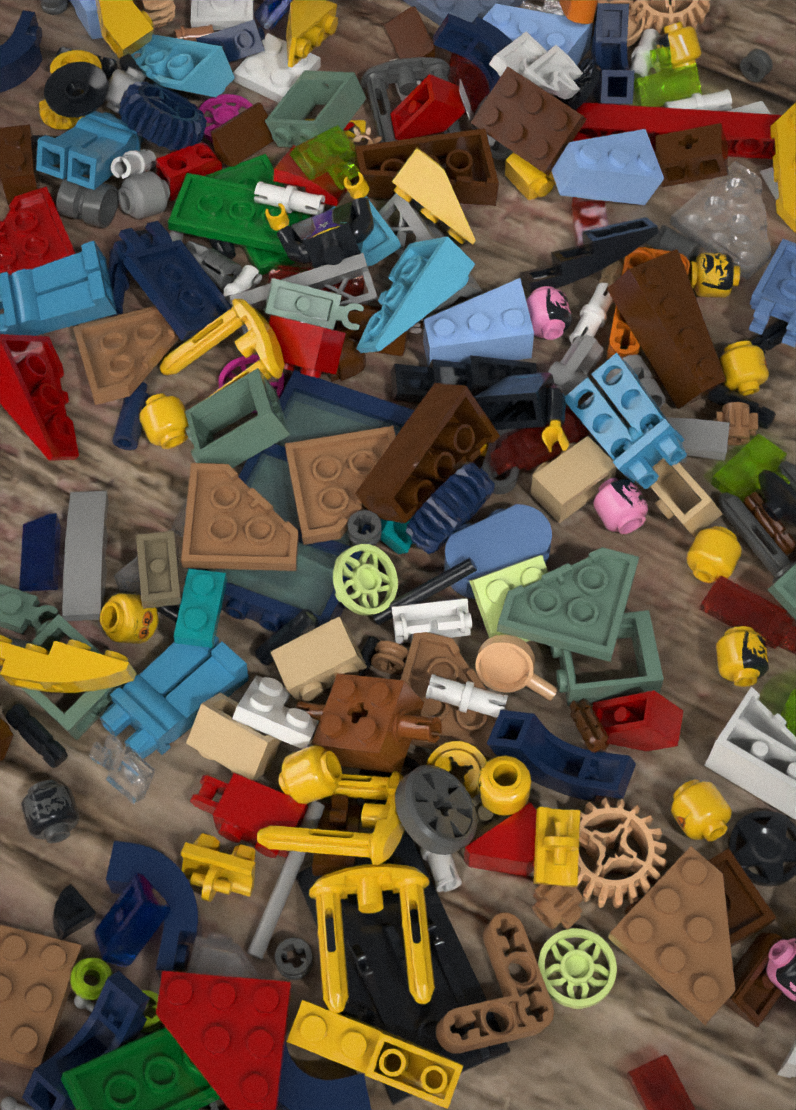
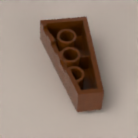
M678 249L630 268L607 288V291L678 409L701 399L726 381Z

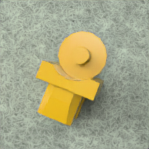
M540 806L537 808L533 884L565 887L578 886L580 810H561Z
M204 833L199 835L194 844L185 842L181 851V856L183 857L181 870L186 878L190 879V884L203 887L202 900L211 902L216 892L227 895L235 892L251 896L254 889L256 850L253 847L240 844L235 846L232 855L219 852L220 841L216 837Z

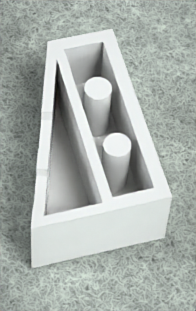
M751 687L716 740L705 766L796 820V737L785 727L787 721L779 713L773 715L758 700L760 694Z

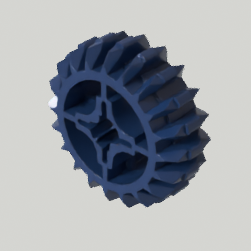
M134 82V84L129 85L121 98L118 111L122 121L127 124L129 129L136 131L138 136L146 138L148 142H153L159 147H166L170 151L198 144L205 134L207 120L203 112L198 110L196 104L190 103L188 98L180 96L178 92H173L167 87H160L157 83Z
M474 463L464 465L455 474L450 476L415 513L414 517L407 524L406 534L419 549L421 548L427 554L438 551L447 543L451 534H454L458 528L468 523L494 492L495 483L482 468L479 469Z

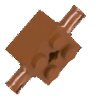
M337 673L326 705L308 703L306 701H299L296 705L297 708L305 709V712L311 718L319 721L311 744L322 746L327 751H332L338 758L340 765L345 767L388 773L398 771L400 773L412 739L436 743L440 737L433 735L431 732L439 734L442 732L440 718L436 716H420L424 702L404 680Z

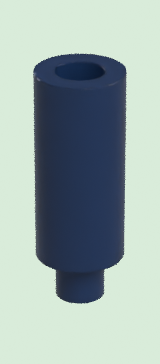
M144 382L137 387L131 396L123 399L112 438L113 444L118 448L135 450L138 447L143 428L139 415L146 406V400L150 398L149 394L146 393L148 385Z

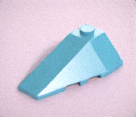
M448 236L409 243L388 277L393 282L388 292H382L378 299L382 308L369 319L356 349L360 353L381 351L453 294L461 290L469 280L468 275L475 266V263Z

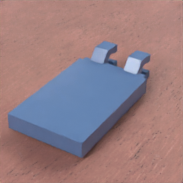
M782 239L752 294L749 304L752 305L751 309H754L755 312L749 330L762 335L770 316L789 322L781 343L792 347L796 346V243Z

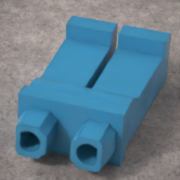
M94 111L79 119L75 127L60 136L53 138L44 135L38 139L36 170L60 179L67 177L69 182L95 190L113 175L111 171L112 161L117 157H122L124 153L130 150L140 151L144 137L138 136L136 131L129 129L127 124L121 119L116 118L115 115ZM81 175H90V178H86Z
M95 241L82 244V252L34 269L18 270L11 275L8 272L1 273L0 309H4V313L0 314V334L36 336L117 314L106 258Z
M616 352L591 375L631 425L630 428L609 402L610 400L604 392L588 377L565 396V401L611 456L618 470L633 483L636 481L644 489H648L659 477L653 468L655 464L664 458L672 466L678 464L687 456L682 445L685 439L659 409L632 367ZM622 369L610 381L606 382L607 374L611 370ZM593 393L583 404L578 405L579 398L583 394Z
M217 636L215 637L213 648L176 644L174 641L142 673L135 676L134 681L126 683L122 689L118 687L110 694L113 704L101 715V723L115 737L127 726L133 727L136 732L124 742L129 752L139 761L152 754L155 750L163 755L171 748L170 743L177 740L193 726L200 705L218 693L229 697L249 681L247 663L223 641L219 643Z

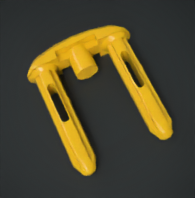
M234 299L232 300L233 307L165 356L159 369L166 376L177 374L244 324H246L249 331L235 340V344L245 358H249L257 352L260 360L238 376H235L213 394L259 368L267 380L271 377L279 379L282 377L284 360L277 337L267 320L246 300Z
M394 771L390 777L342 774L341 781L338 782L337 789L332 795L387 800L385 805L370 803L363 805L362 827L374 829L372 834L271 825L258 831L257 841L268 849L368 857L372 860L373 865H380L391 857L405 830L397 814L395 804L396 789L403 776L398 771Z
M397 864L354 866L326 874L317 879L310 888L309 896L316 900L323 1000L330 1012L341 1013L345 1009L349 998L341 899H347L348 894H357L358 910L360 912L376 913L384 908L382 891L393 890V894L399 893L409 991L419 1004H427L431 1000L435 984L424 888L430 882L428 877L419 869ZM411 909L418 911L421 936L419 943H414L412 939ZM328 918L334 919L336 945L334 952L328 951L326 920Z

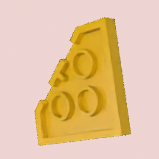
M795 102L770 128L771 139H775L776 154L773 156L774 182H778L779 198L776 200V212L796 233Z

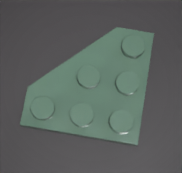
M601 547L589 553L586 559L573 565L567 563L542 575L541 580L524 588L520 585L508 591L498 621L497 632L611 662L639 557Z

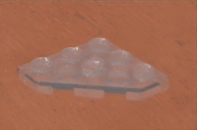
M737 161L728 167L727 176L716 177L671 216L670 225L693 241L700 242L701 247L709 253L729 254L732 257L734 266L740 267V275L746 280L752 277L770 259L771 246L767 237L768 224L765 204H763L762 180Z

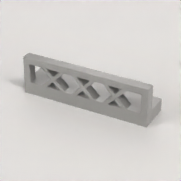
M395 193L381 208L379 214L394 234L397 233L396 236L402 246L396 251L399 257H401L406 249L407 233L415 234V242L445 237L438 225L420 212L423 208L420 203L415 199H412L409 203ZM398 209L400 212L399 226L391 227L387 219ZM471 273L468 275L469 280L461 290L434 309L437 313L447 310L460 296L472 299L483 292Z
M363 253L345 258L338 265L327 264L282 279L283 281L316 289L326 288L336 294H340L348 299L340 302V305L350 302L361 305L378 299ZM364 276L369 293L353 297L343 292L350 279ZM342 282L339 289L331 286ZM270 283L230 296L231 302L234 299H244L255 309L264 311ZM246 324L241 326L244 334L249 331Z

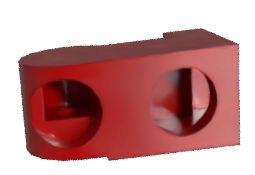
M206 143L188 146L156 159V174L168 184L170 201L177 199L187 173L206 176L222 170L221 161Z

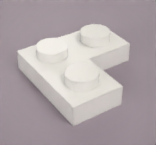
M257 675L237 705L232 718L237 722L300 749L308 747L319 724V721L311 718L307 712L297 708L290 709L285 707L290 693L278 680L270 677L262 678Z

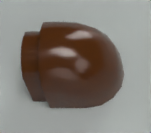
M345 337L336 375L327 373L331 382L338 379L343 381L356 376L366 367L365 353H360L356 349L358 341Z

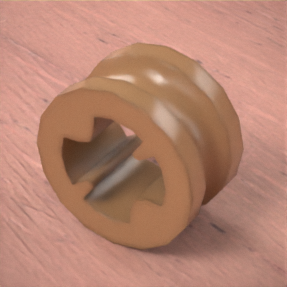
M379 641L375 646L377 654L372 656L371 664L376 669L385 673H403L405 667L403 661L407 660L409 653L407 648L396 642Z

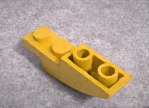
M0 635V666H3L0 675L13 686L45 692L77 693L116 687L134 681L136 676L135 670L127 662L128 658L114 651L106 650L105 654L102 655L92 652L91 647L85 643L69 640L67 644L54 641L49 653L48 650L28 643L25 648L12 645L13 641Z
M302 1000L286 1041L446 1109L449 1108L464 1066L392 1033L348 1015L332 1013L329 1009L307 1000Z

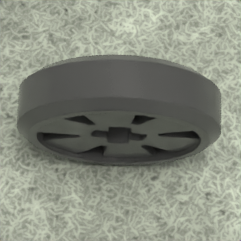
M423 765L417 767L401 779L395 793L397 814L406 832L418 845L435 854L449 855L455 853L473 839L477 829L476 809L468 791L454 775L434 765Z

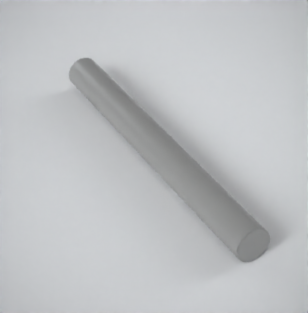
M316 801L309 803L299 828L316 829L325 806ZM289 851L247 951V954L263 959L306 852Z

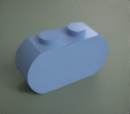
M516 504L507 509H497L489 514L486 519L475 524L468 523L461 526L454 534H451L446 543L444 572L469 557L475 563L477 571L451 585V588L464 597L475 599L469 580L537 555H543L545 564H547L552 540L551 525L539 510L531 506Z

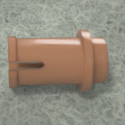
M212 24L193 28H185L182 25L180 29L174 30L175 38L197 42L196 38L214 33Z

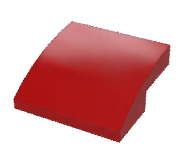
M293 145L274 168L273 181L306 187L305 192L324 195L325 202L323 204L337 206L347 193L344 178L348 177L351 184H353L355 175L338 162L323 154Z

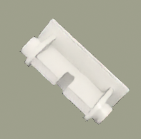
M467 598L392 606L395 642L398 644L410 643L414 633L422 632L450 638L471 635L472 618L468 610Z

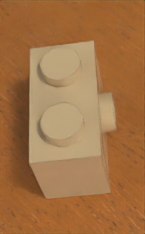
M587 436L577 444L575 442L570 443L567 450L562 451L560 456L552 462H544L537 467L532 475L530 494L558 523H561L594 499L599 492L600 485L611 478H615L617 467L613 460Z
M663 458L653 466L659 477L650 488L660 498L655 504L668 520L675 515L695 538L701 530L706 529L722 515V512L680 463L670 466Z
M340 617L271 651L287 691L298 702L314 700L321 696L325 689L333 686L337 673L358 676L360 671L367 668L350 629Z
M218 693L200 705L186 744L198 750L199 754L204 758L215 760L231 770L232 774L236 773L255 781L270 770L282 740L233 720V715L239 703L222 693Z

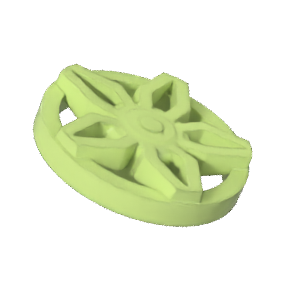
M359 544L346 549L335 560L333 570L335 596L350 611L359 615L369 616L386 610L395 599L398 589V577L393 562L384 551L370 544ZM355 552H364L359 560L350 557ZM378 560L384 566L387 575L378 570ZM345 563L352 567V572L348 569ZM343 576L350 578V580L343 582ZM382 582L388 584V585H385V586H381ZM351 585L353 592L348 595L346 590ZM387 591L385 599L378 606V593ZM367 595L370 598V605L367 601ZM359 597L358 601L360 605L355 603L352 599H356Z
M572 928L556 933L544 944L538 959V966L549 996L557 1003L573 1009H583L601 1002L611 991L616 979L617 964L612 949L603 938L589 930ZM576 937L587 940L579 945L578 950H575L574 946L564 939ZM556 943L568 951L564 957L560 955ZM596 944L592 956L585 952L591 945ZM551 949L555 960L561 964H553L545 970V958ZM600 950L603 951L607 958L609 970L600 964H594L598 959ZM554 972H560L562 976L560 979H547ZM593 972H598L608 980H595L592 977ZM567 982L566 991L568 997L563 996L553 987H561ZM587 983L592 987H604L596 995L587 998L589 991ZM573 986L581 987L582 994L580 999L575 998Z

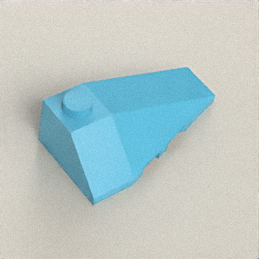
M153 34L152 40L131 54L142 73L162 87L216 98L235 79L223 48L218 45ZM136 53H140V54H141L140 56H138V57H136V58L133 56V55L136 54Z

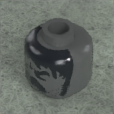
M45 780L34 784L28 789L27 795L21 802V809L28 832L36 839H46L48 843L61 842L70 836V831L79 822V812L71 789L64 784H59L56 780Z

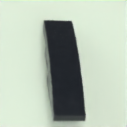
M647 217L583 231V245L551 252L552 265L520 272L522 286L531 295L537 288L550 286L556 289L599 272L629 255L658 234V226Z
M470 355L466 363L432 359L429 367L394 364L390 371L393 401L420 403L434 383L467 386L475 398L476 395L505 377L536 374V363Z

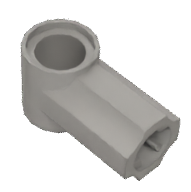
M587 334L582 337L577 336L561 362L555 361L548 372L553 375L554 383L561 387L564 396L569 394L587 377L589 378L603 356L604 348L598 343L596 338Z

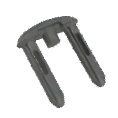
M435 57L402 58L372 66L364 73L360 83L362 88L367 90L377 136H383L379 143L397 141L394 136L390 115L391 105L386 89H389V84L398 83L400 93L408 96L418 86L417 80L422 79L423 81L429 74L449 82L448 76L451 69L446 61ZM377 100H380L382 103L384 115L380 114ZM459 119L442 133L461 132Z
M784 461L778 466L779 477L796 492V465ZM728 492L722 493L719 496L720 511L774 576L773 584L796 561L792 563L737 496Z

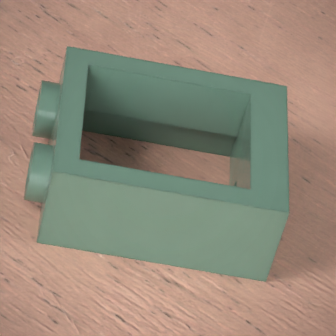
M304 70L265 120V123L278 147H292L295 145L307 149L329 150L367 98L355 72ZM316 105H325L314 121L305 120Z
M259 368L185 411L189 425L185 430L194 445L191 454L196 463L229 464L234 468L290 435L277 392ZM257 410L258 416L214 441L213 435Z
M649 610L624 613L617 639H632L639 677L577 684L571 651L550 646L552 657L559 658L561 669L556 670V681L559 693L565 692L567 706H570L573 700L579 702L583 698L591 704L593 702L653 690L660 694L664 678Z
M59 614L53 620L43 623L37 630L34 640L30 643L50 651L54 641L59 642L66 636L70 640L80 641L89 645L92 652L102 654ZM125 684L85 692L65 713L40 691L20 688L71 736L78 740L107 708L113 704L110 694L118 687L122 689Z

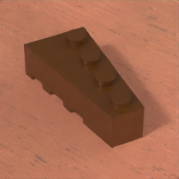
M485 128L355 146L356 179L358 183L360 180L358 173L360 172L369 186L367 197L391 199L395 195L394 189L397 186L392 182V179L416 147H418L444 167L460 204L496 206L499 182Z
M434 383L355 494L367 510L377 514L380 519L405 524L439 486L455 474L463 464L473 462L481 455L480 449L486 443H494L500 435L467 386Z

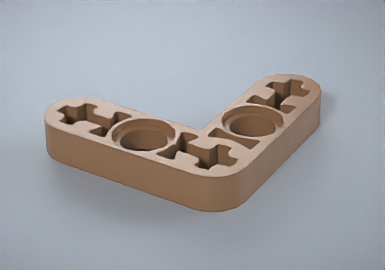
M499 913L493 917L483 931L484 944L503 998L463 1006L449 1011L436 1027V1038L440 1046L448 1052L463 1053L534 1036L542 1032L553 1020L554 1008L525 928L515 915ZM500 928L504 933L509 932L511 938L507 940L505 936H499L497 930ZM508 950L509 955L506 957L504 953ZM518 964L523 967L527 973V982L519 983L515 981L509 974V965ZM531 990L532 994L528 996L525 992ZM529 1007L531 1011H538L540 1017L536 1019L533 1015L527 1016L525 1010ZM488 1012L498 1013L503 1018L505 1023L503 1032H496L488 1026L486 1022V1014ZM474 1022V1029H470L462 1037L459 1033L452 1034L450 1031V1027L455 1024L456 1028L460 1029L469 1027Z

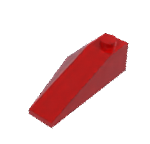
M0 334V404L49 461L76 460L79 457L74 424L67 416L65 405L69 402L68 392L62 390L60 380L64 376L63 365L50 337Z

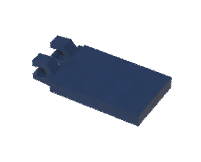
M158 220L147 223L145 229L149 233L142 234L141 237L132 228L121 230L119 237L122 240L115 242L113 248L121 260H124L123 264L181 341L190 339L209 323H212L232 308L181 240L172 242L170 234Z

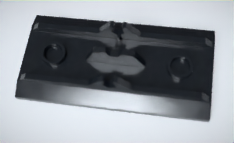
M404 830L402 838L393 854L382 864L412 866L419 869L429 879L430 883L424 888L435 989L431 1000L427 1004L417 1003L409 991L399 893L393 894V890L382 891L384 908L376 913L360 912L358 910L357 894H348L347 899H341L349 993L348 1001L350 1004L372 1010L368 1024L464 1065L461 1072L463 1073L480 1064L509 1054L510 1048L507 1042L463 1053H451L440 1046L436 1038L437 1024L449 1011L485 1002L487 999L412 838ZM356 857L355 866L372 864V860L368 857ZM312 866L299 872L296 880L317 926L316 900L309 896V890L317 879L322 876H314ZM411 909L412 939L414 943H419L421 936L418 911ZM328 918L326 920L328 951L334 952L336 950L334 919ZM488 1012L486 1014L488 1026L496 1032H502L493 1012ZM474 1022L469 1027L460 1029L456 1028L455 1024L450 1027V1031L452 1034L459 1033L462 1037L470 1029H474ZM384 1083L393 1105L414 1096Z

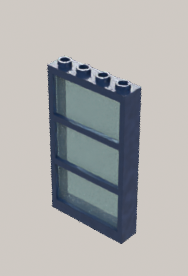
M294 370L279 399L290 435L249 458L239 478L250 489L253 487L264 497L285 522L289 521L298 530L297 571L197 569L226 573L227 584L221 609L225 610L228 615L239 620L247 618L258 622L266 630L275 633L296 617L303 609H310L318 618V625L315 628L337 617H341L345 606L335 596L333 570L336 558L346 549L354 546L349 540L348 530L341 539L303 545L285 444L389 426L394 427L395 436H397L415 411L320 378L300 374L296 370ZM364 524L363 529L358 526L359 534L365 535L366 530L371 533L370 525ZM355 552L350 557L359 560L364 552ZM345 563L348 569L352 572V567ZM343 576V582L350 580V578ZM351 585L346 590L348 595L353 591Z

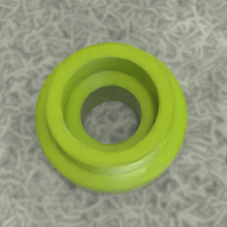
M85 958L74 966L70 975V984L73 991L79 997L86 1000H97L107 978L113 975L109 965L102 959ZM86 975H93L97 978L98 984L94 986L85 983L84 977Z

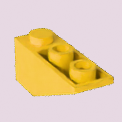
M95 0L101 35L119 59L128 53L130 55L152 40L153 22L144 10L140 12L134 4V0Z
M293 0L290 3L286 29L288 67H294L299 61L305 59L313 49L319 47L327 37L335 33L338 25V17H335L337 4L327 0Z
M416 147L392 179V182L397 185L394 192L409 203L412 199H415L423 206L420 212L432 222L437 223L440 219L450 227L447 233L459 243L464 244L467 240L473 245L476 241L475 236L444 167Z

